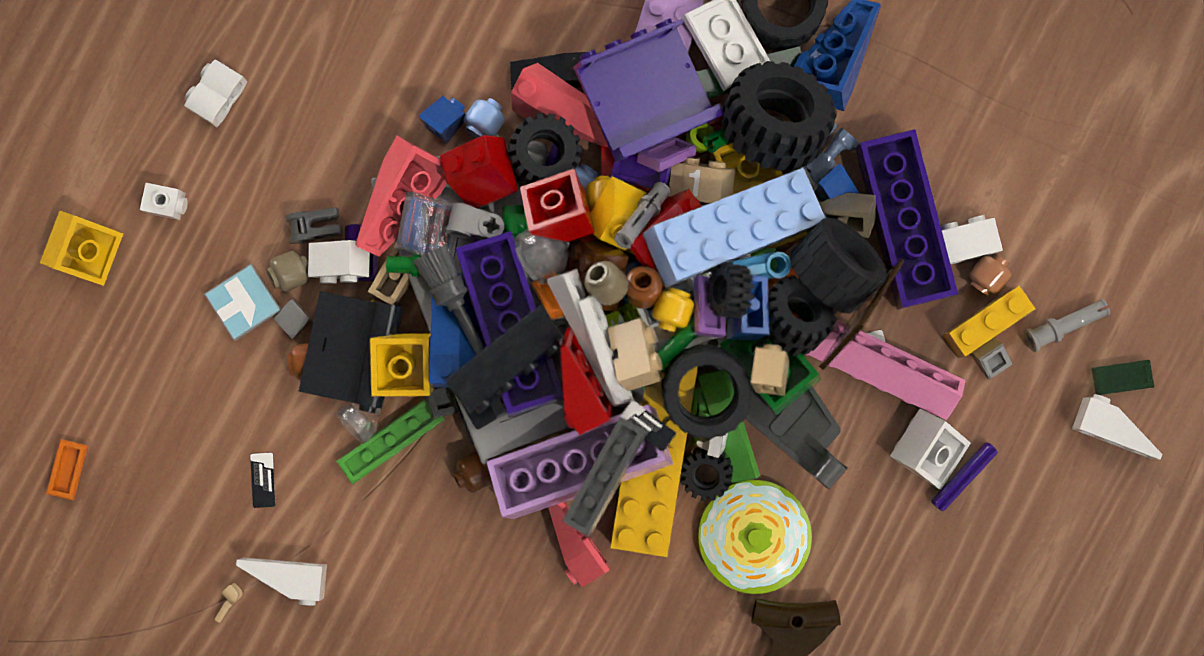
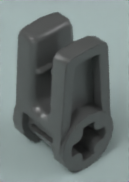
M338 208L310 212L302 211L286 215V222H289L291 230L290 244L307 243L316 239L342 235L343 232L340 225H324V227L312 228V224L315 222L331 221V219L338 218Z

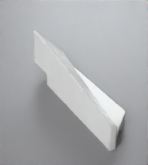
M577 269L547 279L549 287L611 405L617 406L633 401L631 390L627 391L617 382L613 360L619 359L618 352L611 350L607 329L609 326L601 303L592 295L586 297Z

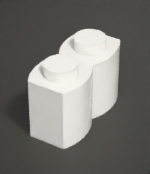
M215 59L211 64H206L202 69L200 83L196 87H191L186 93V103L184 106L210 124L218 127L227 116L232 104L244 90L247 80Z

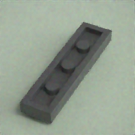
M622 417L619 418L562 522L586 536H591L645 439L647 431Z

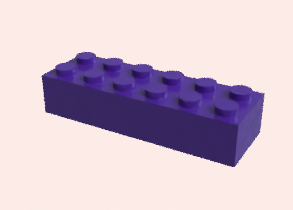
M916 130L861 142L855 150L866 192L868 195H876V220L874 223L885 266L889 271L899 259L904 260V264L890 284L897 310L957 295L958 291Z
M511 231L455 248L486 348L536 309ZM545 354L537 361L539 366L527 376L523 373L513 380L516 385L505 394H501L508 417L564 400V394L552 357L548 358Z

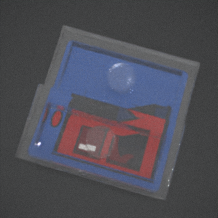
M406 192L396 248L423 256L446 244L454 262L458 238L446 233L454 203L444 199L435 200L416 192Z

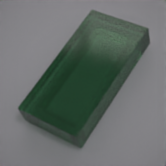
M1150 360L1092 368L1095 393L1097 395L1154 388Z

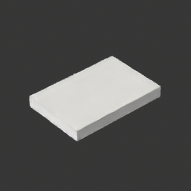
M712 0L686 13L682 17L723 92L731 88L735 78L738 77L742 70L757 63L763 65L764 62L770 61L736 0Z

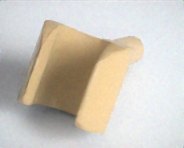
M236 583L229 585L222 592L227 601L215 617V621L219 623L229 608L243 595L242 590Z

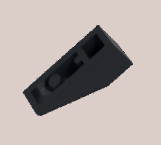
M587 52L561 53L510 62L511 90L522 69L539 63L571 86L582 87L573 67L581 61L580 56Z

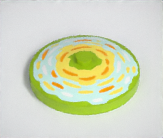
M745 480L731 484L722 497L719 498L717 495L715 500L707 504L698 527L699 550L709 571L724 585L743 593H768L787 585L800 573L811 549V526L807 513L801 503L785 488L763 480Z

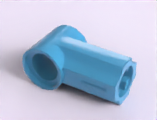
M765 252L761 255L729 262V264L747 266L746 268L751 270L750 274L767 276V279L782 278L791 269L790 258L783 252ZM773 258L777 261V268L774 272L770 268V262Z

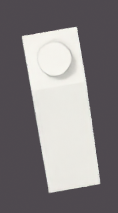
M1094 394L1093 398L1086 397L1082 399L1072 427L1073 430L1146 458L1161 460L1162 453L1118 407L1110 404L1111 400L1109 398Z
M255 558L237 559L236 566L288 598L298 599V604L315 605L316 601L324 599L327 564Z

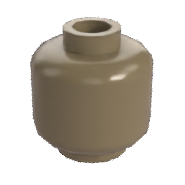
M289 251L272 258L269 263L270 267L266 268L275 289L279 287L284 292L304 285L308 279V261L305 256L299 257L295 251Z
M602 261L594 264L588 270L585 277V287L599 303L612 305L620 301L626 294L628 279L614 263Z

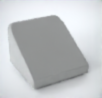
M293 299L274 318L291 339H294L314 321Z
M995 337L971 353L989 380L1013 365L1003 343Z

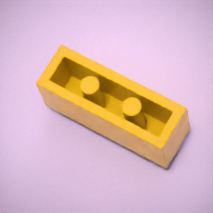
M1016 286L942 336L958 358L966 357L1035 310V307L1022 288Z

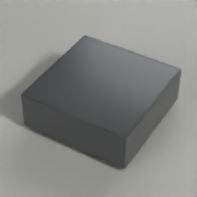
M449 387L435 388L430 396H423L431 420L459 412L453 391Z

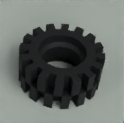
M721 263L716 266V270L713 269V278H709L711 287L707 288V293H710L707 300L711 303L709 308L713 311L712 314L718 317L743 318V315L748 313L747 309H750L752 305L749 301L754 297V294H751V290L754 289V284H751V281L754 278L750 274L751 270L746 268L747 266Z
M699 447L694 448L692 453L689 452L682 465L680 475L682 478L680 482L681 485H686L684 490L687 493L693 492L691 497L696 499L697 495L701 496L700 501H706L707 497H710V501H713L717 495L720 498L724 495L725 491L727 492L733 476V466H730L731 459L729 457L725 458L726 453L724 451L718 458L707 455L708 451L703 448L699 450ZM708 464L716 469L718 476L712 482H704L697 477L696 469L700 465Z

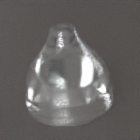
M349 403L336 412V416L356 440L365 444L371 439L378 428L379 415L382 409L376 408V413L360 411L359 404Z

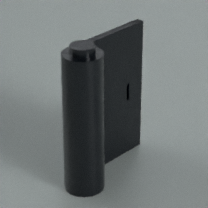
M320 291L298 392L359 404L360 411L376 413V408L382 409L385 396H372L370 338L398 334L404 308Z

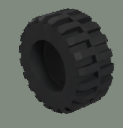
M766 61L763 65L757 63L742 70L738 77L735 78L722 107L724 115L721 116V126L723 131H725L724 135L728 142L733 143V149L738 154H744L745 159L749 162L755 161L760 164V167L766 169L774 167L777 171H784L786 168H789V170L799 169L801 166L804 167L812 163L820 155L833 130L836 119V109L831 94L827 95L828 90L823 83L819 84L817 77L811 73L808 75L803 72L804 69L796 66L794 68L785 62L775 64L774 61ZM764 109L779 112L788 117L793 123L778 120L769 115Z

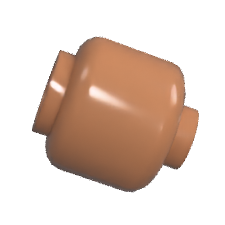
M996 253L993 257L988 255L981 256L969 273V277L972 280L970 284L988 297L991 293L994 295L999 294L1012 277L1011 271L1007 268L1009 262Z

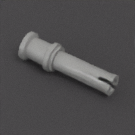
M1100 299L1058 320L1049 318L1045 321V324L1039 327L1025 329V340L1033 352H1038L1040 347L1050 342H1060L1065 334L1105 316H1109L1110 309L1098 311V309L1108 305L1104 299Z

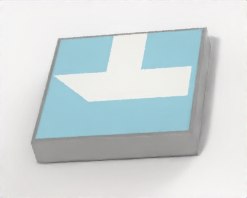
M249 264L204 294L234 341L247 335L282 310L253 264Z

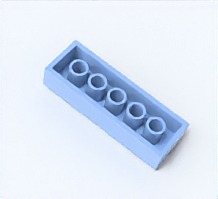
M801 168L654 225L642 235L664 286L667 288L714 269L718 264L729 263L811 230L825 216L805 170Z

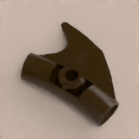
M756 598L751 624L759 626L772 640V648L764 656H808L823 643L837 626L841 625L836 600L813 603H786ZM795 616H799L800 621L797 624H792V619Z

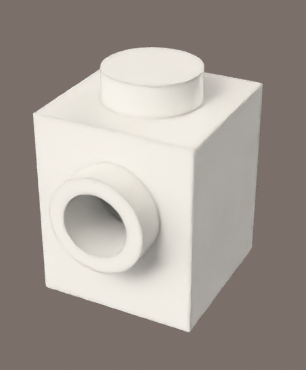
M146 183L140 210L147 214L180 220L181 214H184L187 209L188 200L185 198L186 193L179 189Z

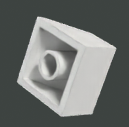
M920 408L915 417L911 419L901 439L896 443L890 457L937 489L942 490L971 443L946 421Z

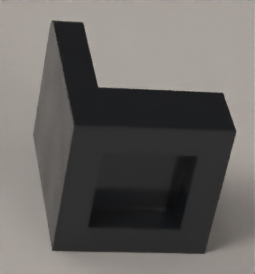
M497 393L490 398L493 403L481 413L475 410L470 414L462 404L476 430L507 414Z

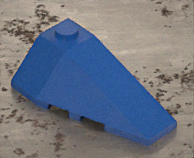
M851 0L835 17L833 25L824 34L820 33L815 39L816 43L808 51L804 50L795 63L794 68L796 66L803 68V72L808 75L810 73L817 77L819 84L823 83L828 90L827 95L831 94L835 109L845 110L853 92L881 8V3L867 0Z
M467 291L463 297L465 301L463 306L485 346ZM432 296L431 387H449L446 379L472 360L476 354L453 310L449 311L447 306H436Z

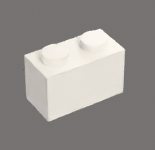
M985 215L968 219L969 224L958 226V222H952L941 226L950 264L1003 251L995 218L986 220Z
M353 240L309 243L308 277L320 278V283L336 284L337 279L344 283H356L359 277H369L370 252L355 245L356 241Z

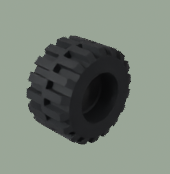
M543 113L536 114L533 119L531 116L526 118L524 123H520L516 127L507 151L513 173L519 176L518 181L521 184L524 181L531 184L562 172L576 169L581 159L579 156L582 152V146L578 145L580 138L578 134L574 135L573 131L575 128L571 124L569 126L564 124L566 121L564 118L560 117L559 120L554 119L555 114L549 113L547 117H543ZM535 139H547L553 142L560 154L558 163L552 166H542L534 162L528 153L529 143Z
M795 275L789 276L787 279L784 277L778 283H775L768 292L769 334L763 338L765 340L768 339L771 342L770 345L782 347L781 351L791 352L792 356H798L800 353L802 355L809 354L834 329V325L837 322V317L834 315L837 311L823 304L811 294ZM791 311L797 313L803 321L797 319Z

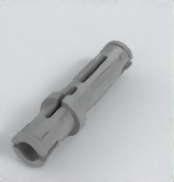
M655 183L651 191L639 200L638 208L614 238L617 245L625 249L630 248L649 220L657 216L661 210V204L670 194V189L665 183Z

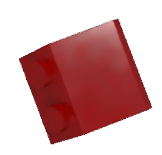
M482 135L440 155L446 182L467 205L479 209L519 192L504 137Z
M575 169L520 187L528 229L531 235L569 242L595 233L585 190Z

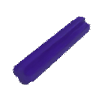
M984 443L932 499L933 505L938 510L945 511L997 455V449L990 443Z

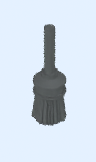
M445 244L412 262L432 289L429 293L430 295L432 294L435 305L447 306L449 311L453 310L477 356L486 348L463 306L465 303L463 297L468 287L464 285L462 276H458Z

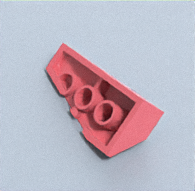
M539 63L522 69L511 91L512 111L524 119L530 116L533 119L536 114L543 113V117H547L549 113L555 114L554 119L564 118L566 120L564 124L566 126L571 124L575 128L573 131L574 135L578 134L580 139L609 147L600 126H598L597 119L586 95Z
M398 135L396 136L382 162L355 244L357 247L380 257L401 235L408 196L427 202L431 198L436 199L442 193L447 182L441 159Z
M566 502L548 507L562 555L568 567L565 573L574 585L578 582L581 587H584L608 572L610 564L593 540L562 522L569 510Z

